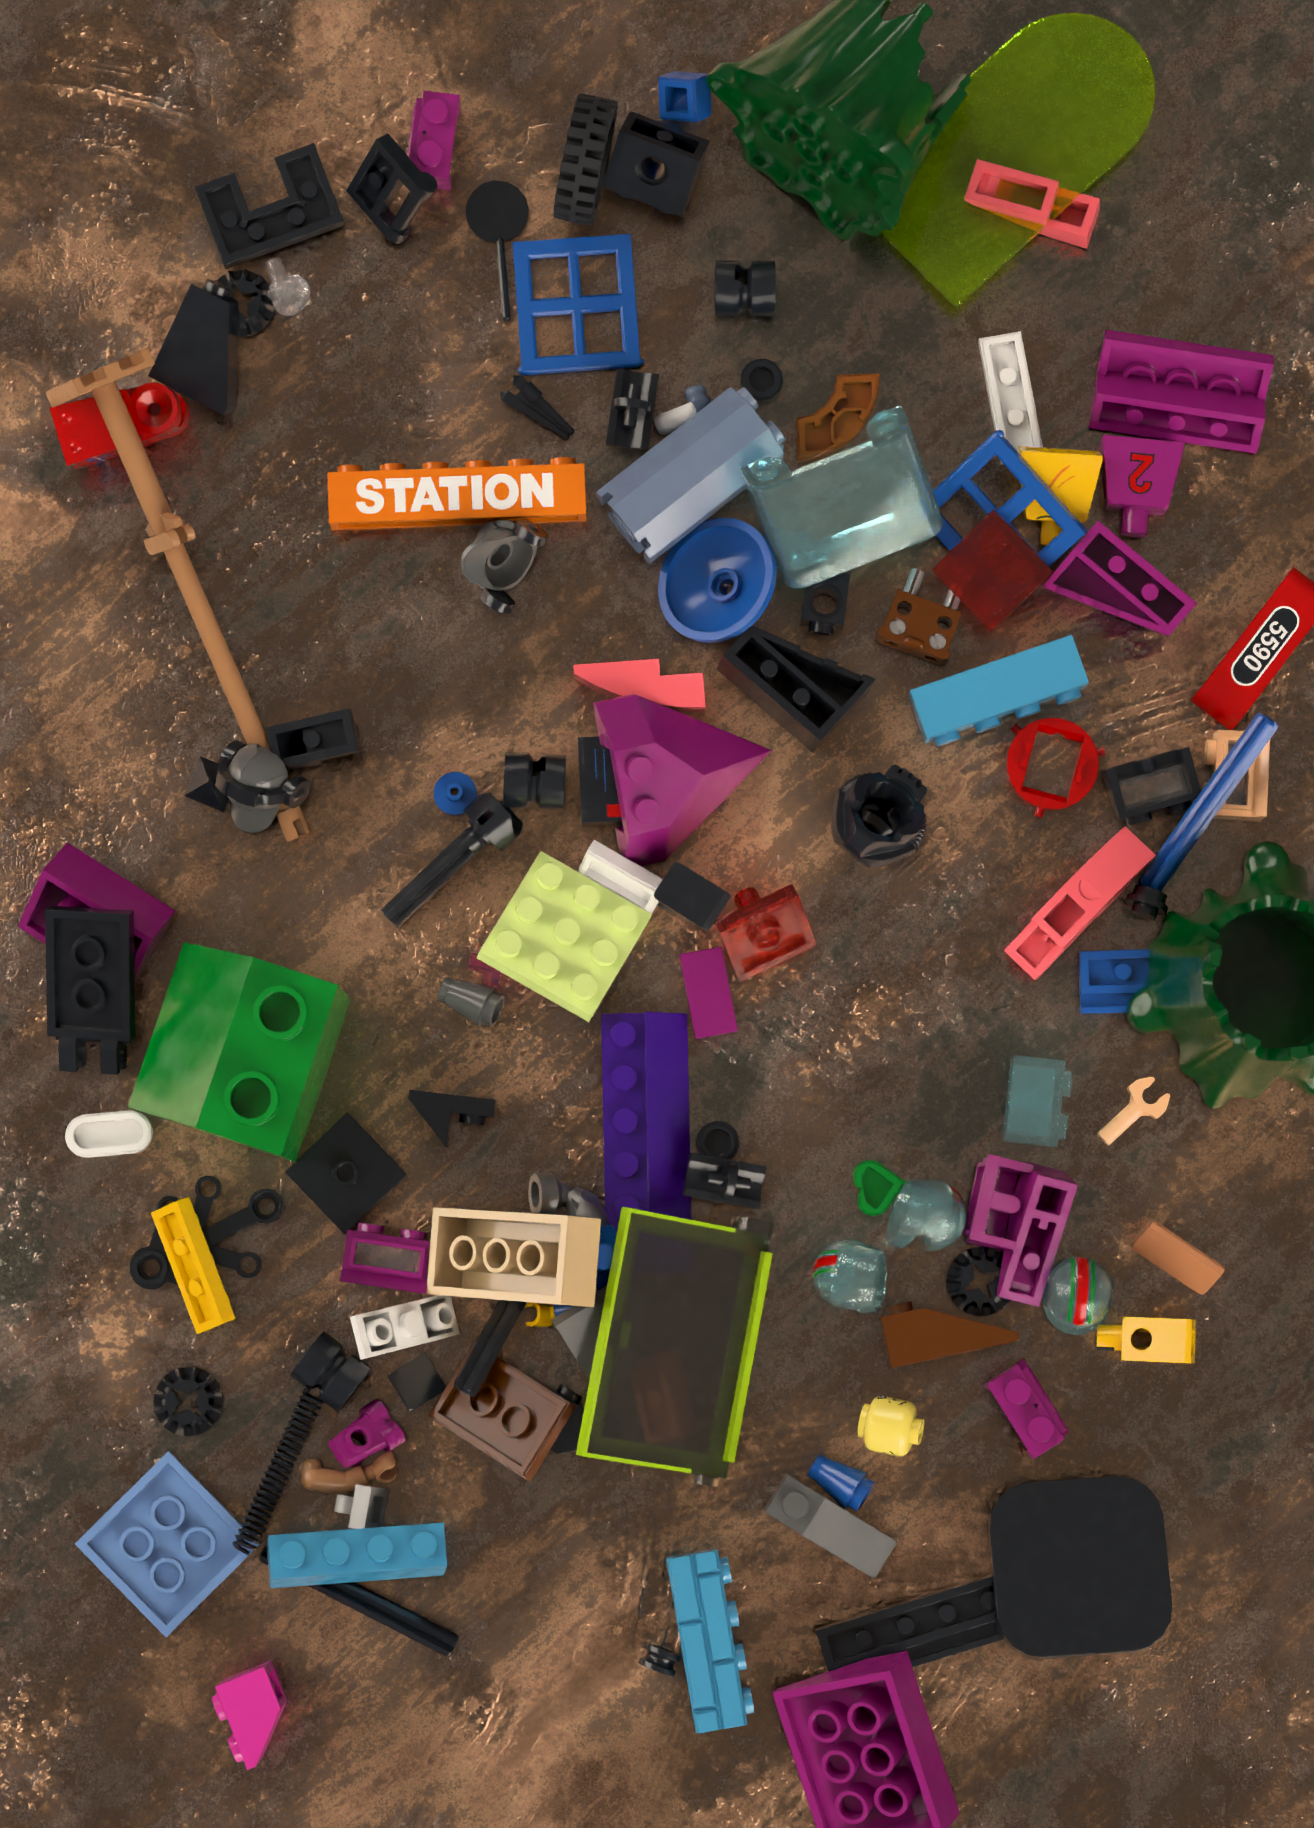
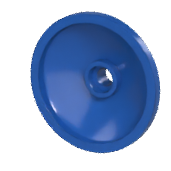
M716 518L701 523L673 545L662 565L658 582V596L665 618L676 631L685 637L703 643L723 642L745 632L763 614L774 592L776 560L773 550L763 534L744 521L734 518ZM734 584L732 591L727 594L728 588Z

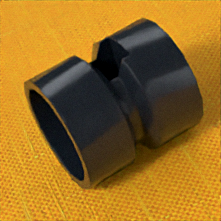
M715 260V316H738L742 309H747L751 316H775V261H751L748 267H743L739 260Z
M506 752L503 807L528 808L532 802H536L540 809L564 810L566 754L542 753L537 760L533 759L530 753Z
M324 1331L301 1358L290 1376L308 1390L316 1387L320 1389L319 1398L339 1413L369 1375L372 1368L354 1354L344 1356L342 1354L343 1345Z

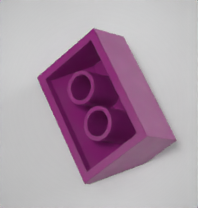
M67 842L42 870L17 927L46 944L45 909L50 906L134 910L136 981L162 941L176 911Z

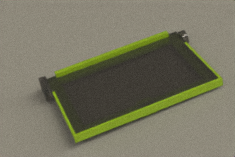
M621 1208L576 1455L693 1474L692 1482L718 1487L719 1478L727 1479L729 1462L735 1463L773 1255V1253L768 1252L771 1235H773L774 1222L732 1215L730 1227L633 1208Z

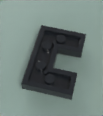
M314 143L274 158L289 197L252 211L248 210L235 173L195 187L225 269L344 225L342 215Z

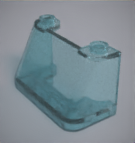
M901 406L881 411L868 422L866 430L870 441L796 470L790 471L783 460L772 457L760 458L754 463L740 468L759 531L767 539L775 556L776 570L787 586L803 588L928 540L937 535L941 530L943 522L908 418Z

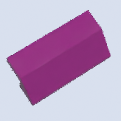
M1105 329L1097 367L1089 428L1257 454L1265 422V399L1274 366V355Z

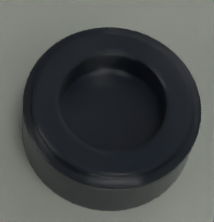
M755 359L749 362L741 373V388L745 387L757 403H767L774 400L782 389V372L778 365L771 360Z

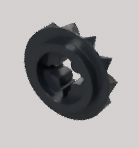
M243 269L227 271L218 280H215L230 289L228 296L233 299V288L236 287L238 292L241 291L244 297H253L247 303L248 318H245L238 309V337L254 335L268 325L274 313L275 298L272 288L262 275Z
M974 1247L959 1254L951 1263L947 1273V1289L952 1301L962 1311L975 1316H988L999 1312L1011 1301L997 1296L1003 1258L1001 1252L987 1247ZM974 1263L983 1274L998 1272V1276L994 1277V1280L988 1284L990 1299L980 1289H969L967 1291L964 1289L975 1279L973 1273L975 1270L972 1266Z
M181 1367L169 1372L162 1377L153 1393L154 1413L165 1429L178 1436H195L206 1432L216 1423L222 1411L223 1396L219 1384L208 1372L196 1367ZM200 1387L202 1390L197 1394L198 1397L194 1402L202 1415L199 1416L196 1412L193 1413L187 1409L175 1416L174 1413L180 1404V1400L177 1397L178 1394L173 1389L176 1388L178 1391L189 1394Z

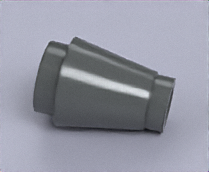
M446 977L440 987L437 999L477 1026L481 1027L485 1024L493 1027L501 1014L505 996L498 993L497 988L493 986Z

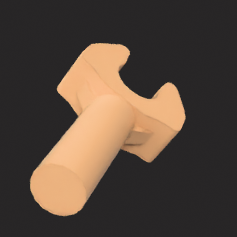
M1154 1077L1138 1079L1127 1087V1091L1130 1093L1129 1104L1097 1133L1106 1145L1109 1146L1139 1117L1151 1116L1153 1119H1157L1166 1111L1170 1098L1169 1093L1159 1097L1154 1104H1147L1143 1100V1091L1154 1082Z

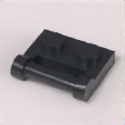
M387 133L375 140L346 191L389 241L399 244L407 239L411 231L410 224L423 202L433 196L438 185L436 179L431 174L421 172L405 151ZM404 184L410 192L397 214L394 215L389 208Z

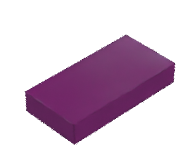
M722 946L679 954L695 1040L737 1032Z

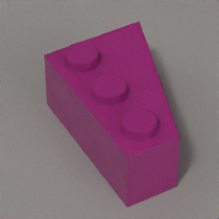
M1099 521L1093 525L1042 586L1046 590L1166 637L1172 634L1197 604Z

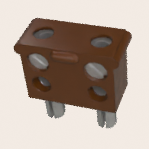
M912 568L904 589H897L884 627L878 628L875 640L879 644L938 666H945L951 656L948 649L962 612L957 611L965 588L962 585L959 586L951 608H949L957 583L950 585L943 605L917 596L925 575L920 570L912 593H908L917 571L916 568ZM903 608L907 610L908 614L902 615L897 609ZM944 623L948 629L942 630L938 627V624Z

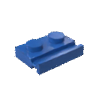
M1150 949L1078 951L1079 1012L1081 1014L1126 1012L1127 1004L1131 997L1146 985L1144 983L1149 973L1147 958H1150Z

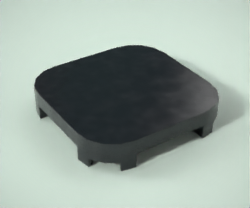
M1118 1476L1039 1481L1013 1486L999 1497L989 1515L987 1533H989L996 1611L995 1623L999 1637L1003 1638L1011 1650L1026 1657L1025 1659L1036 1661L1127 1653L1132 1655L1146 1651L1164 1635L1171 1622L1172 1613L1164 1516L1159 1500L1146 1485L1133 1478Z

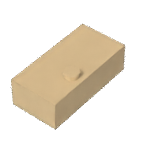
M433 1207L426 1294L594 1307L601 1219L567 1215Z

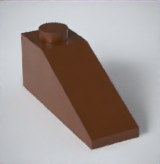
M912 1301L886 1306L888 1315L879 1317L889 1368L1020 1341L1018 1332L926 1308L913 1309Z

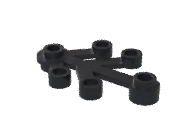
M213 1176L201 1177L195 1185L197 1197L193 1208L198 1216L199 1224L215 1264L236 1270L244 1278L257 1276L262 1269V1261L257 1254L252 1252L240 1254L214 1246V1244L257 1221L264 1224L277 1221L284 1211L282 1197L271 1189L258 1190L251 1196L248 1207L205 1229L213 1201L217 1200L222 1193V1184ZM208 1180L213 1181L217 1187L215 1194L211 1197H205L201 1193V1185ZM166 1196L158 1202L157 1210L162 1208L167 1201L175 1202L180 1199L174 1196ZM265 1198H270L275 1203V1209L269 1215H264L259 1210V1204ZM156 1226L150 1245L138 1250L130 1262L132 1279L136 1284L145 1289H158L167 1282L178 1285ZM245 1257L255 1259L257 1266L254 1272L247 1274L241 1269V1262ZM150 1259L156 1260L160 1265V1270L155 1276L147 1275L144 1270L145 1263Z

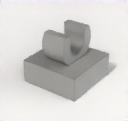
M356 1484L354 1496L337 1494L334 1512L350 1514L348 1528L383 1527L389 1489Z

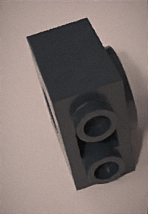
M630 111L619 130L602 187L614 191L615 194L622 198L635 199L651 205L659 212L682 217L692 198L710 141L686 132L682 127L671 121L653 120ZM651 157L659 159L663 164L655 162Z

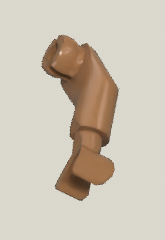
M390 1451L380 1455L370 1465L365 1467L359 1465L345 1472L323 1469L319 1460L308 1459L299 1466V1474L301 1476V1483L306 1490L334 1495H347L355 1491L356 1484L367 1486L375 1478L380 1483L392 1482L397 1476V1468L393 1452Z

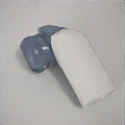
M695 385L685 390L684 397L687 400V404L654 416L656 428L661 436L672 433L711 402V397L707 396V390L703 385Z

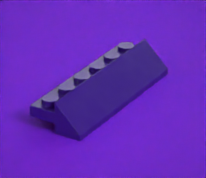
M662 1012L601 1014L605 1212L608 1215L609 1223L614 1225L617 1234L622 1207L691 1220V1197L682 1196L690 1153L687 1014ZM638 1232L631 1273L693 1272L692 1242Z

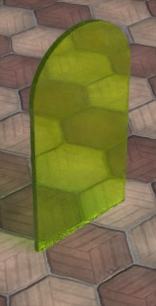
M1062 13L1041 18L1022 28L969 75L971 83L964 89L968 95L937 138L919 168L905 198L898 224L892 230H883L881 233L925 277L926 281L930 282L955 308L961 305L1045 228L1043 224L974 206L965 201V195L977 159L1059 181V188L1048 219L1049 222L1051 219L1054 220L1073 203L1074 198L1080 193H1084L1129 152L1144 134L1150 122L1155 102L1153 70L1144 50L1135 40V37L1117 24L1107 19L1084 13ZM1000 179L994 198L1041 210L1046 191Z

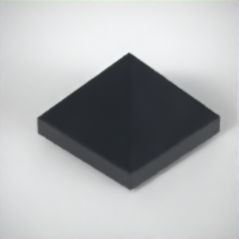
M200 756L184 796L224 812L229 798L215 786L219 764Z

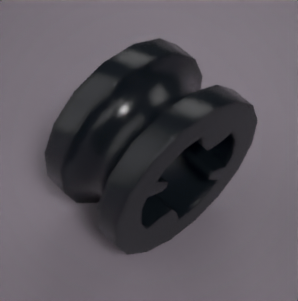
M646 1642L644 1648L647 1650V1654L645 1657H640L638 1663L659 1673L674 1677L676 1671L673 1669V1665L675 1662L680 1661L682 1656L661 1646Z

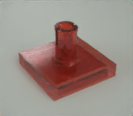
M792 884L763 898L759 896L757 890L753 887L742 889L734 897L738 910L714 922L739 982L816 946L799 895Z

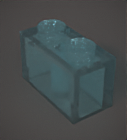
M1018 1055L1011 1057L1002 1143L1056 1148L1058 1139L1065 1140L1068 1115L1061 1114L1062 1096H1070L1072 1071H1065L1066 1061Z

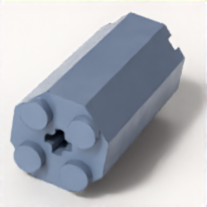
M732 387L728 388L596 491V499L602 506L607 502L612 508V511L607 514L611 522L638 554L644 550V560L648 564L657 559L783 460L784 452L782 450L784 446L782 443L786 441L785 437L771 420L765 424L755 411L759 406L745 387H742L737 392Z

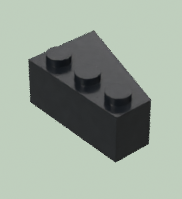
M751 626L722 656L717 670L808 750L814 753L868 693L876 679L865 674L861 676L838 666V662L829 658L824 660L801 650L799 645Z

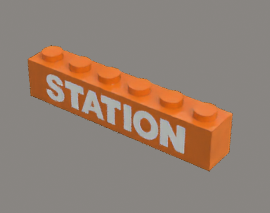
M572 457L550 459V464L533 465L532 459L508 460V466H491V462L487 460H472L465 462V467L448 468V463L426 462L422 464V469H405V464L386 463L381 464L380 470L363 471V466L340 465L337 467V472H327L328 511L331 530L484 525L489 520H512L517 522L519 519L533 523L587 521L585 464H576V459Z

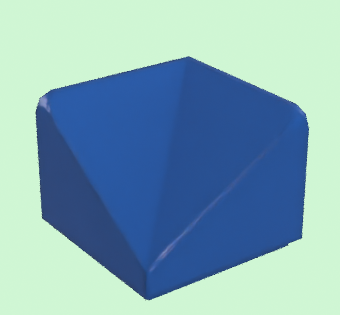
M673 71L658 77L660 119L698 122L710 117L711 90L706 83V76L708 74Z

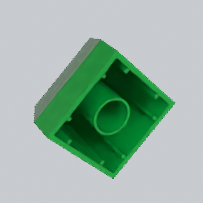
M183 942L128 1107L296 1162L351 999L337 984L255 957Z

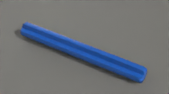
M1263 713L1255 715L1157 852V856L1139 878L1140 885L1162 891L1278 729V724L1271 717Z

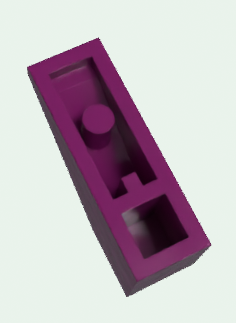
M1025 1161L1024 1163L1034 1165L1032 1174L1020 1175L1014 1196L1020 1200L1021 1206L1016 1213H1010L1006 1239L1016 1241L1017 1244L1015 1250H1004L997 1296L1039 1307L1078 1184L1065 1171Z

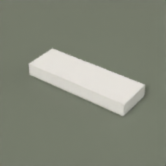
M1021 331L979 338V350L995 431L1002 430L1004 437L1017 452L1018 446L1043 447Z

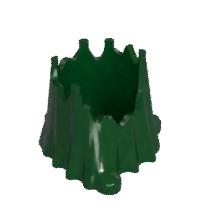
M832 0L818 13L773 44L745 60L719 63L706 76V83L710 90L733 112L739 122L733 128V132L743 146L742 156L747 164L766 174L783 191L803 197L814 208L823 226L834 236L842 240L850 239L856 231L877 237L883 230H892L898 224L905 198L919 168L937 138L968 95L964 90L971 83V78L968 74H958L949 85H946L935 94H933L931 84L920 81V70L918 68L925 55V51L918 39L923 25L933 15L930 6L924 2H920L909 14L885 21L882 17L891 3L890 0Z
M1265 841L1250 848L1245 855L1243 883L1235 895L1227 897L1212 888H1208L1203 893L1201 906L1194 913L1187 915L1174 910L1167 912L1159 936L1152 940L1147 948L1150 949V958H1147L1149 973L1144 983L1146 985L1139 989L1127 1004V1019L1134 1029L1143 1033L1166 1032L1172 1034L1178 1040L1180 1047V1069L1199 1084L1206 1105L1212 1109L1223 1107L1233 1097L1258 1098L1276 1078L1285 1079L1305 1093L1314 1096V899L1309 896L1307 891L1305 868L1292 863L1282 846L1275 842Z

